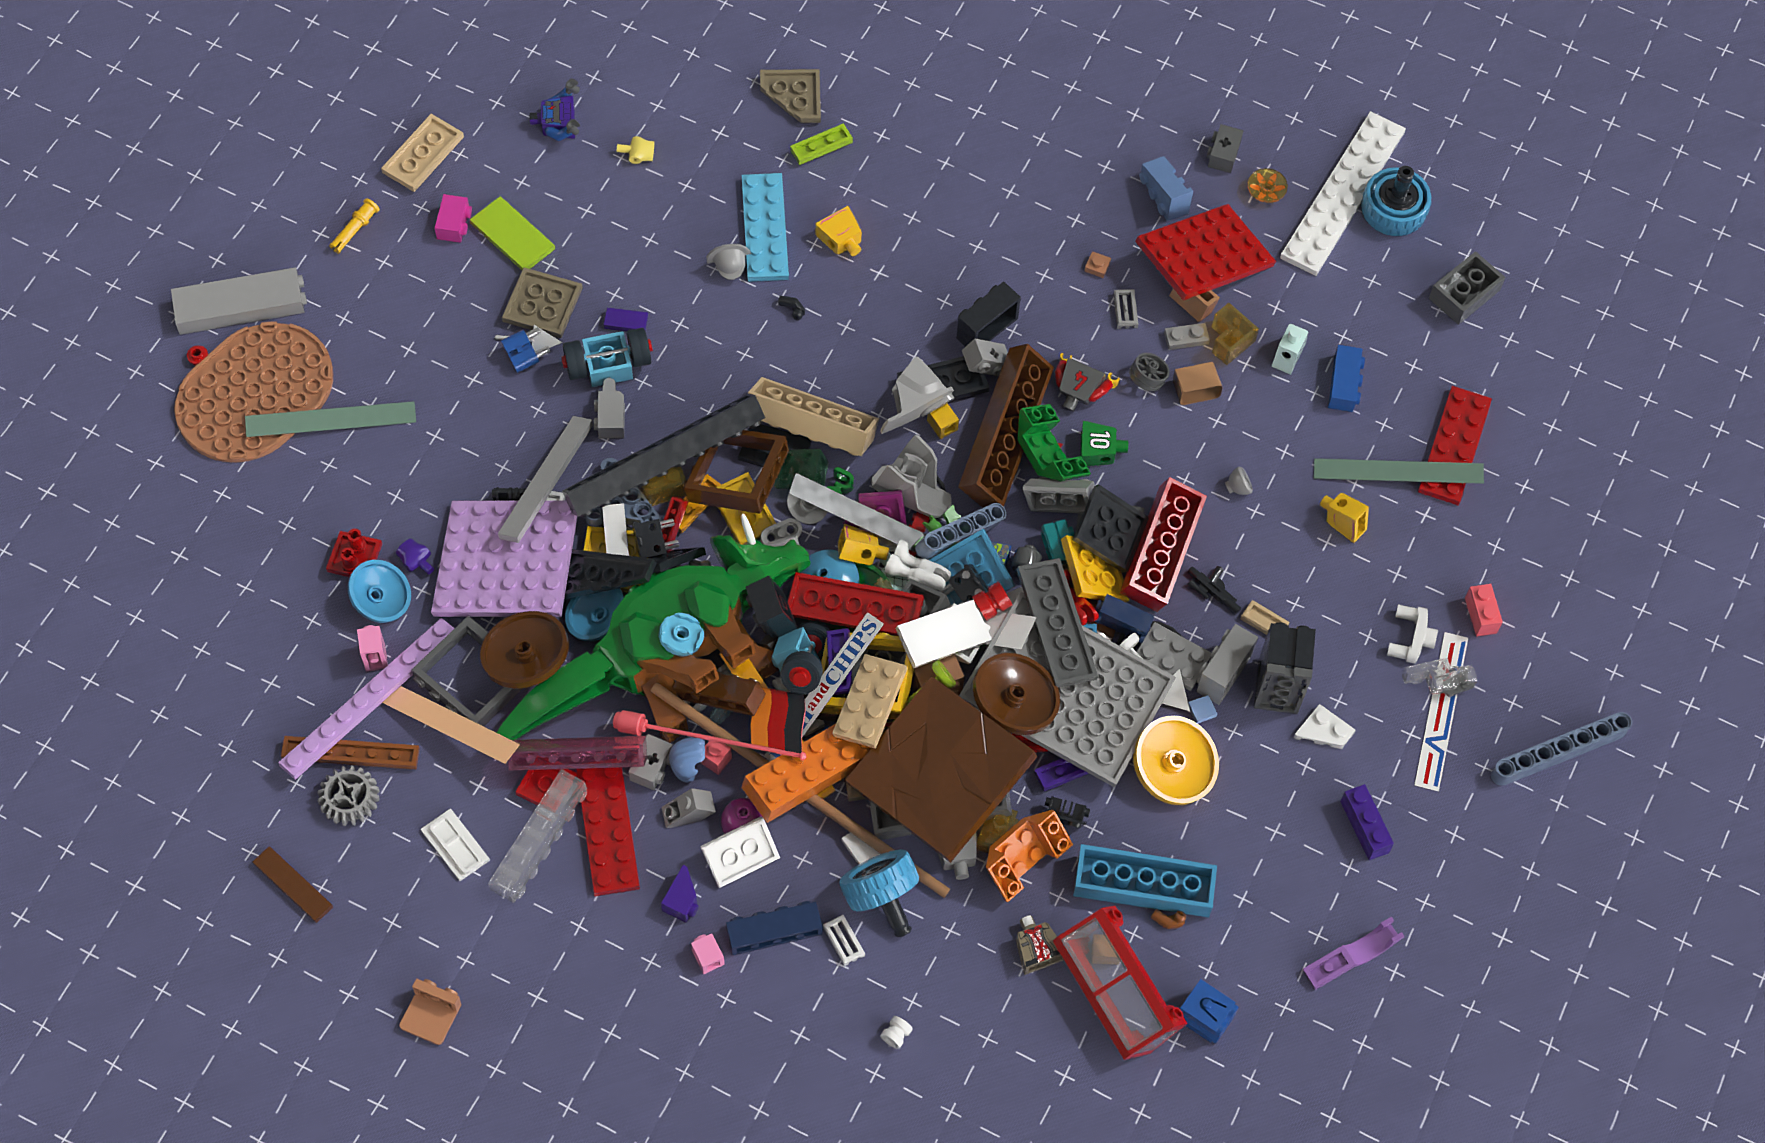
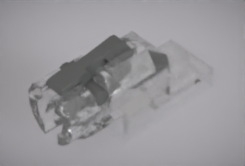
M1448 658L1405 667L1402 675L1405 684L1411 682L1412 684H1418L1426 679L1431 694L1444 693L1448 697L1470 690L1477 683V676L1472 665L1451 667Z

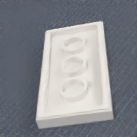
M974 600L898 625L895 628L913 669L992 640Z

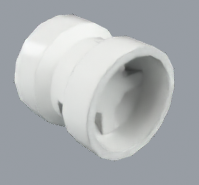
M893 1016L889 1022L890 1027L884 1029L880 1037L891 1047L900 1049L904 1036H909L912 1027L902 1018Z

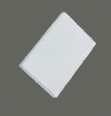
M762 816L700 846L719 888L780 858Z

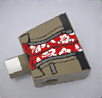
M1031 915L1019 921L1023 931L1017 933L1016 944L1024 975L1064 960L1053 943L1057 936L1047 922L1036 925Z

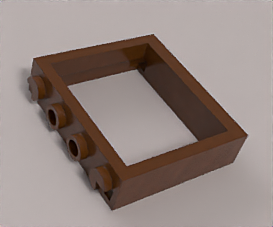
M742 430L741 435L735 438L729 437L723 440V444L770 451L752 492L745 493L701 485L718 450V447H710L705 450V454L699 456L696 464L692 466L689 479L684 483V491L689 502L761 513L789 452L786 436Z

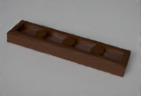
M270 846L252 861L267 878L315 923L333 908V905Z

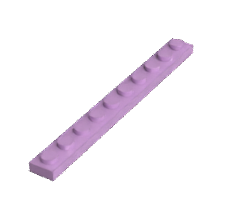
M439 619L279 761V766L296 780L413 675L411 669L455 628L444 619Z

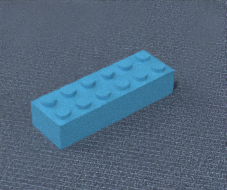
M1081 844L1073 896L1170 912L1182 911L1185 914L1209 917L1213 908L1217 865Z

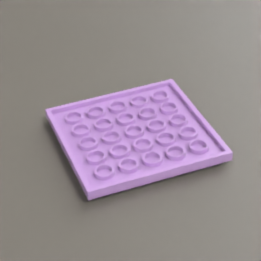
M452 501L431 610L433 617H509L526 611H540L554 617H561L577 516L572 513L567 501H545L519 543L502 540L498 536V532L518 501Z

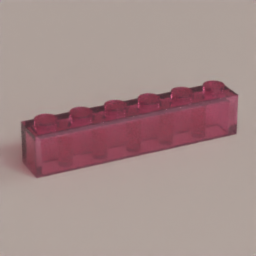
M646 736L512 740L520 745L509 758L508 766L509 771L644 767L648 757Z

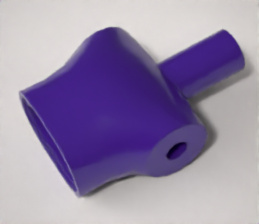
M410 538L396 550V555L409 572L414 571L418 567L422 568L428 575L434 571V567L426 561L431 555L426 546Z

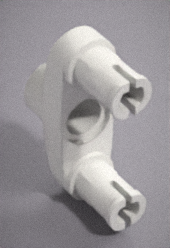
M1398 604L1395 618L1415 621L1417 625L1412 645L1408 647L1390 643L1387 656L1405 659L1406 662L1415 664L1422 647L1434 649L1438 630L1427 627V608L1418 607L1417 609Z

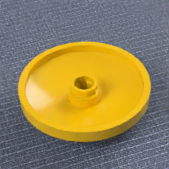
M1180 716L1159 718L1145 727L1136 741L1133 754L1136 774L1143 787L1158 800L1172 805L1190 804L1204 797L1215 784L1219 770L1218 753L1211 737L1194 721Z

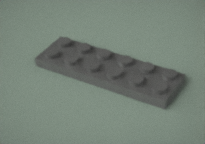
M1060 558L1018 566L1017 573L1030 614L1036 617L1034 626L1049 673L1053 677L1055 685L1060 688L1097 680L1098 674Z

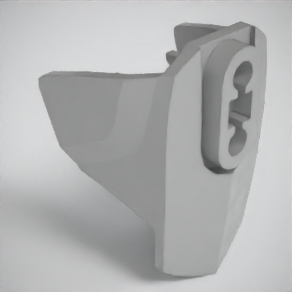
M915 357L892 388L897 415L885 421L880 429L881 434L919 418L920 415L924 417L954 399L952 394L953 388H946L919 357Z
M917 434L912 437L893 464L882 466L871 479L872 487L878 492L902 490L904 506L926 516L932 515L934 518L943 517V513L951 506V494L937 487V458L935 453Z

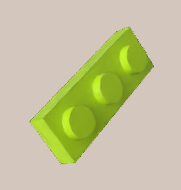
M843 123L791 145L790 151L798 164L801 165L853 143V137Z

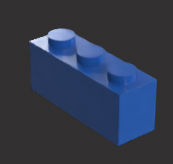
M1344 345L1337 346L1334 355L1328 408L1353 412L1355 404L1359 405L1361 393L1358 392V387L1362 386L1363 381L1360 369L1363 370L1365 364V357H1362V348Z

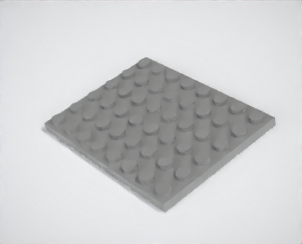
M1020 592L959 695L977 710L979 708L973 696V680L980 666L988 658L1001 653L1021 654L1035 660L1049 672L1034 624L1022 649L994 646L1012 614L1031 616L1023 592ZM1082 625L1098 674L1097 680L1058 688L1060 707L1054 720L1043 731L1022 736L1115 788L1135 752V745L1139 735L1152 722L1176 677Z

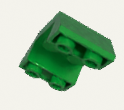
M1051 404L1026 407L1020 410L1018 442L1037 475L1065 481L1086 477L1091 474L1081 456L1066 458L1055 436L1051 433V430L1060 422Z

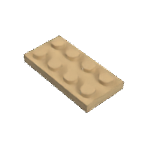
M430 114L381 168L382 173L415 192L464 138L463 132Z
M864 654L833 730V736L876 749L907 672V666Z

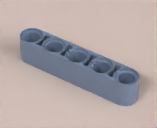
M993 503L931 531L916 544V552L921 558L929 559L982 529L988 532L1005 519L1006 510L1001 504Z

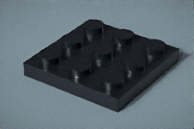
M1098 484L1094 486L1072 540L1122 573H1125L1129 570L1149 517Z

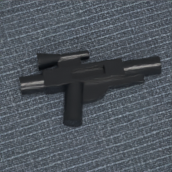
M1193 566L1188 570L1187 573L1195 581L1192 579L1187 586L1196 590L1205 599L1209 598V595H1207L1209 593L1235 614L1241 610V607L1236 603L1237 599L1225 590V584L1219 578L1224 571L1223 568L1216 566L1209 578Z

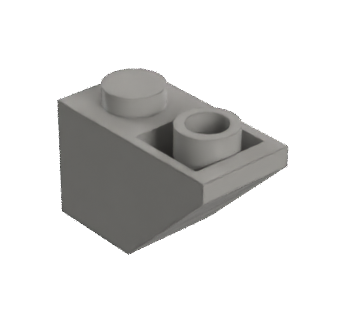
M693 788L661 807L666 828L700 822L716 812L711 791Z

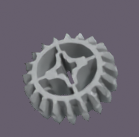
M342 766V772L339 773L334 769V776L326 775L327 782H321L320 786L322 789L318 790V796L320 797L318 798V804L321 805V812L326 813L327 819L333 818L335 824L342 820L344 826L347 825L348 821H351L352 825L355 826L357 819L364 823L363 816L371 817L370 809L376 810L377 805L375 802L380 800L379 795H377L380 791L379 787L376 786V780L371 778L372 776L369 772L364 773L361 767L356 771L355 767L351 766L349 771H346V768ZM340 787L338 793L331 799L333 792ZM344 790H346L347 793L350 794L353 801H351L350 798L346 796ZM366 793L364 800L358 805V800Z

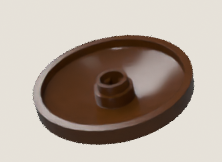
M540 611L520 612L503 619L489 631L481 646L480 659L488 677L498 685L507 688H527L547 680L559 670L568 654L569 639L563 625L554 616Z
M1016 653L994 655L988 658L975 674L973 696L979 710L1009 733L1017 735L1039 733L1051 724L1059 711L1060 694L1053 677L1041 664L1027 656Z

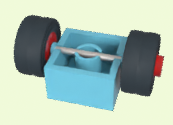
M637 328L627 331L628 345L626 344L623 331L582 339L583 350L580 340L563 343L564 356H561L563 368H567L570 380L587 377V364L592 387L603 385V381L609 377L614 379L615 383L633 379L629 354L631 355L634 367L650 365V352L653 351L651 340L647 339L644 328Z
M805 620L797 626L798 629L779 637L772 655L774 666L778 667L781 672L783 685L790 692L796 694H807L815 690L820 683L823 673L820 660L823 657L827 637L826 631H831L827 624L813 620Z

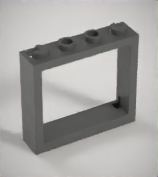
M467 616L411 670L414 676L413 680L418 684V687L421 689L423 687L426 688L434 701H441L445 708L484 727L523 688L504 687L474 715L426 674L467 634L482 646L488 632Z

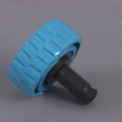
M1411 167L1387 168L1374 174L1368 181L1362 197L1361 210L1365 220L1375 230L1390 236H1403L1415 232L1423 225L1431 206L1432 196L1425 180L1416 174Z
M893 850L875 856L852 868L842 876L839 885L848 905L853 911H865L881 906L896 937H903L911 932L912 928L908 924V919L898 897L911 890L918 883L919 874L906 850Z

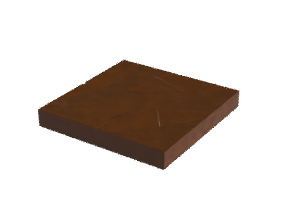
M931 676L880 737L876 749H870L845 781L850 787L951 863L1035 761L1037 755L1026 744Z

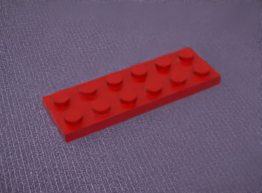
M1452 386L1427 462L1472 463L1492 398ZM1421 482L1418 493L1459 506L1466 483Z
M796 572L788 604L793 617L850 628H857L868 612L884 624L878 633L899 636L895 629L898 625L919 619L924 596Z
M621 761L576 767L594 896L640 889Z

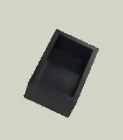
M1004 281L998 286H993L987 295L983 298L979 297L968 310L964 309L958 316L956 339L965 347L974 339L991 341L1018 319L1021 296Z

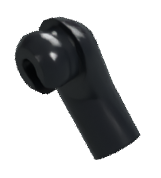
M782 295L779 297L778 304L780 306L790 307L793 310V318L796 320L802 319L805 315V308L797 298Z

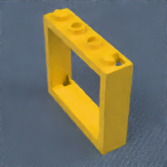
M887 633L876 634L866 648L906 652L899 636H890ZM827 637L821 662L823 673L828 668ZM907 653L904 664L907 666V672L900 687L898 701L894 702L888 719H896L908 704L914 669ZM831 697L820 713L840 715L846 698Z

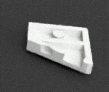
M1319 704L1295 733L1294 738L1297 740H1301V738L1314 741L1315 744H1327L1331 747L1342 749L1356 730Z

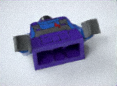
M573 78L569 79L563 90L553 97L543 100L541 102V112L529 113L530 125L542 124L543 135L557 141L565 138L575 139V135L579 133L577 127H580V124L575 120L572 93H579L580 89L576 86L578 82Z

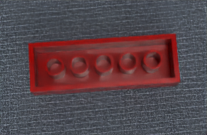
M1171 477L1159 486L1148 515V522L1125 576L1120 594L1156 612L1168 604L1207 498L1206 495Z

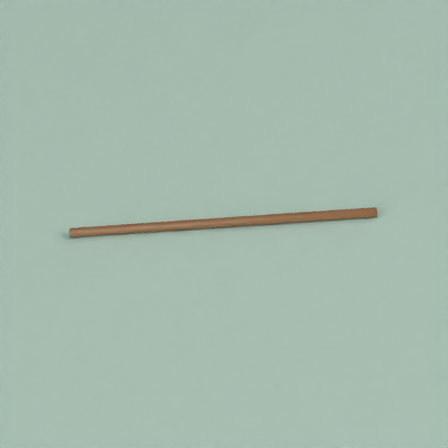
M655 683L652 687V693L714 737L741 742L659 683ZM726 744L758 768L770 762L751 748ZM814 795L806 800L880 854L894 850L818 795ZM914 864L919 874V881L945 898L950 888Z

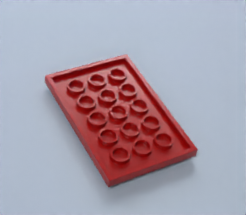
M1229 204L1139 235L1135 240L1137 245L1183 301L1271 268L1276 263V260Z

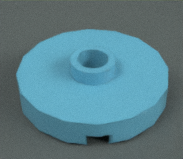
M675 613L664 619L659 628L658 636L661 645L673 655L688 656L700 648L704 639L703 628H701L700 622L693 616L685 613ZM681 634L684 638H680L677 635Z

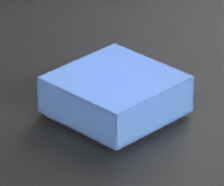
M1209 695L1188 702L1190 712L1197 724L1217 717V712Z

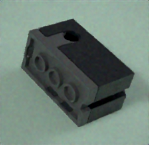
M1282 622L1271 623L1258 659L1254 708L1298 714L1312 679L1316 629H1311L1304 625L1297 626V628H1289V625Z

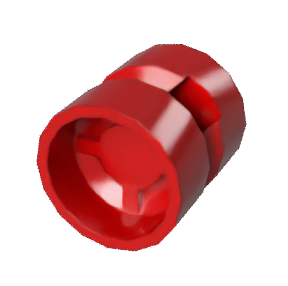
M999 581L989 586L988 592L981 591L972 596L986 621L996 616L997 610L1004 611L1013 606Z

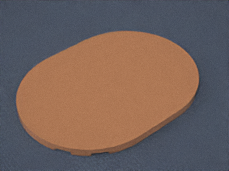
M261 322L260 325L249 328L247 326L236 331L197 364L179 386L174 411L176 422L183 438L200 454L223 462L251 461L272 453L295 433L246 437L245 416L321 409L329 397L333 384V366L329 353L324 344L314 334L291 323L288 325L277 322Z

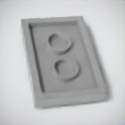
M1154 622L1137 651L1144 660L1171 675H1174L1180 669L1184 688L1189 691L1196 684L1202 666L1205 662L1208 663L1211 658V652Z

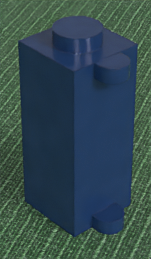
M1106 594L1103 600L1099 599L1095 605L1099 618L1094 622L1105 625L1128 637L1136 633L1139 636V643H1143L1154 615L1109 594Z

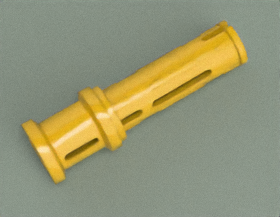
M364 199V204L360 209L353 212L351 221L333 242L329 244L331 249L335 248L334 252L339 254L362 226L368 225V220L372 215L379 212V207L372 200Z

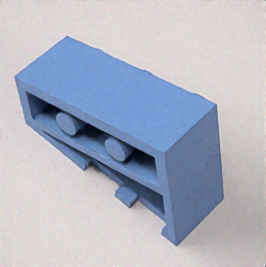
M1162 156L1143 163L1139 177L1142 184L1147 186L1150 198L1155 200L1160 215H1163L1168 222L1189 214L1193 190L1191 187L1187 189L1183 185L1185 180L1182 177L1177 178L1174 174L1176 172L1175 168Z

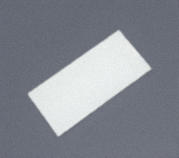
M980 612L984 623L991 627L988 631L991 639L994 638L1008 613L997 612L996 616L986 621ZM1012 614L994 646L1022 649L1036 617Z

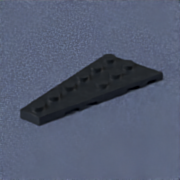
M572 549L564 600L647 583L650 581L657 563L652 558Z

